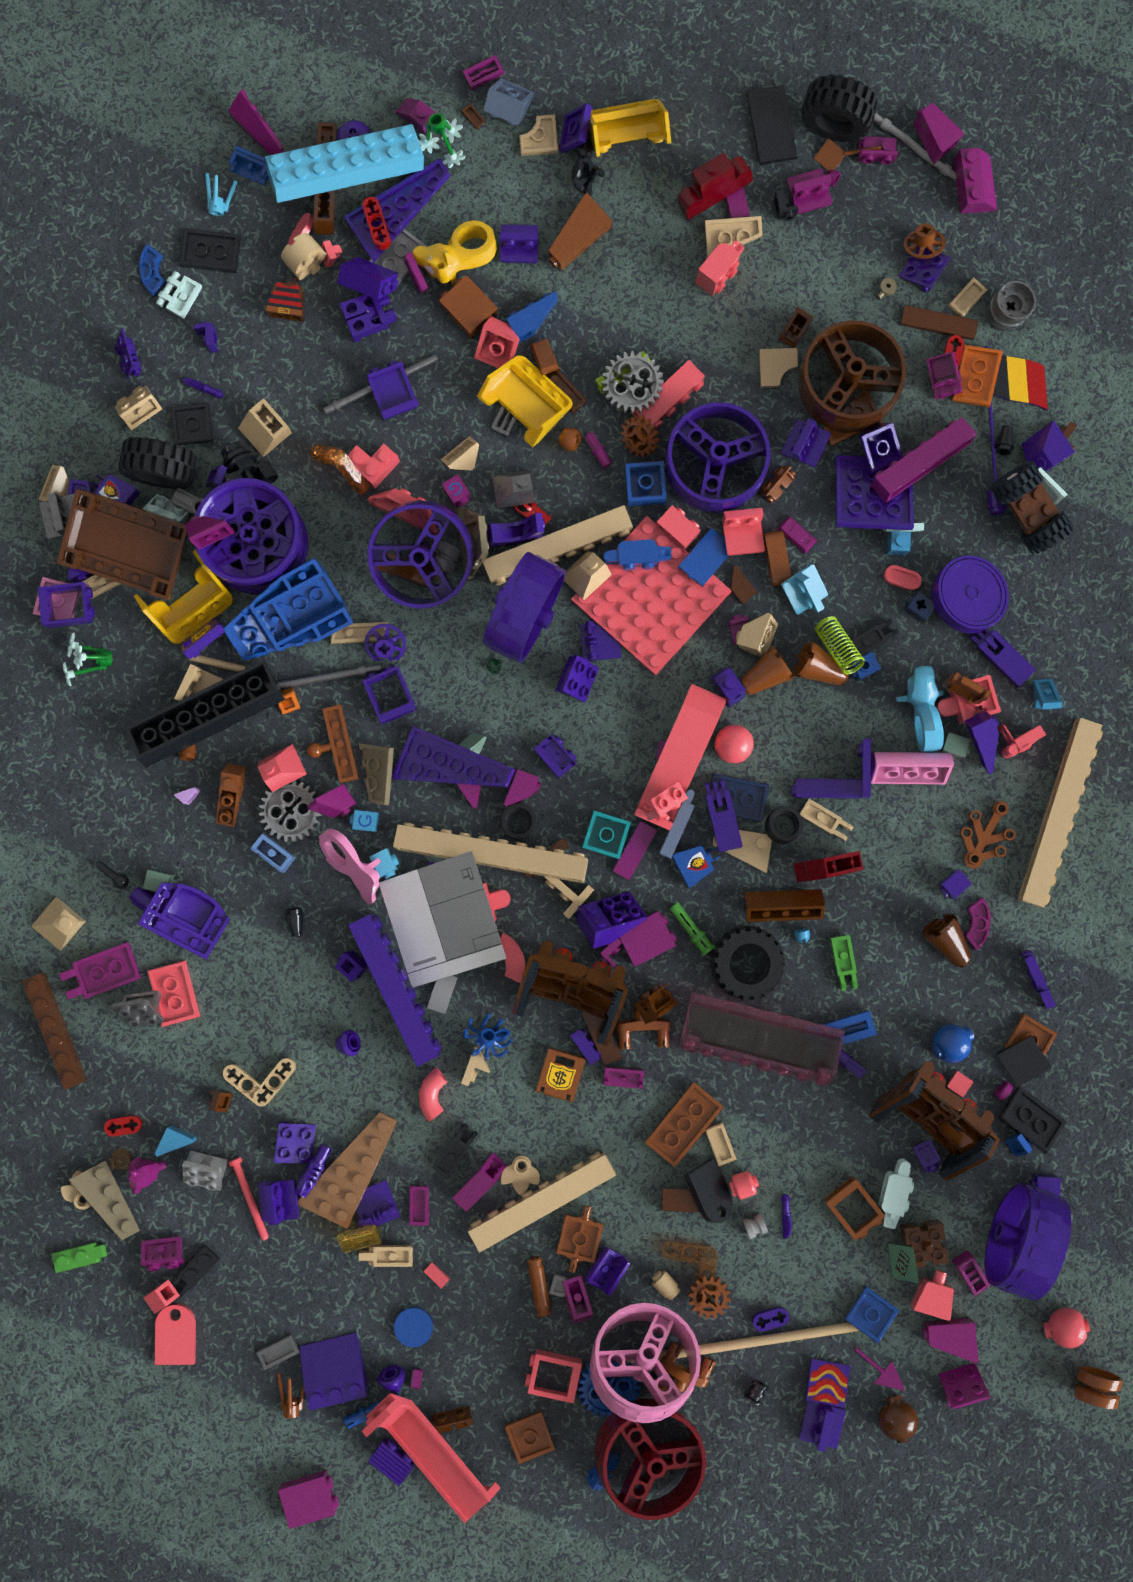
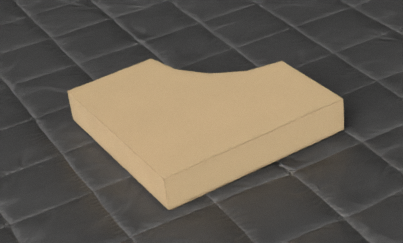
M555 114L536 116V123L532 130L526 134L519 135L521 156L558 153Z
M797 348L759 349L760 388H779L783 375L789 370L798 368Z

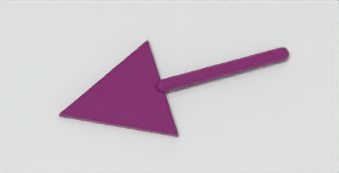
M857 1347L854 1348V1351L882 1373L874 1384L905 1391L893 1361L883 1370Z

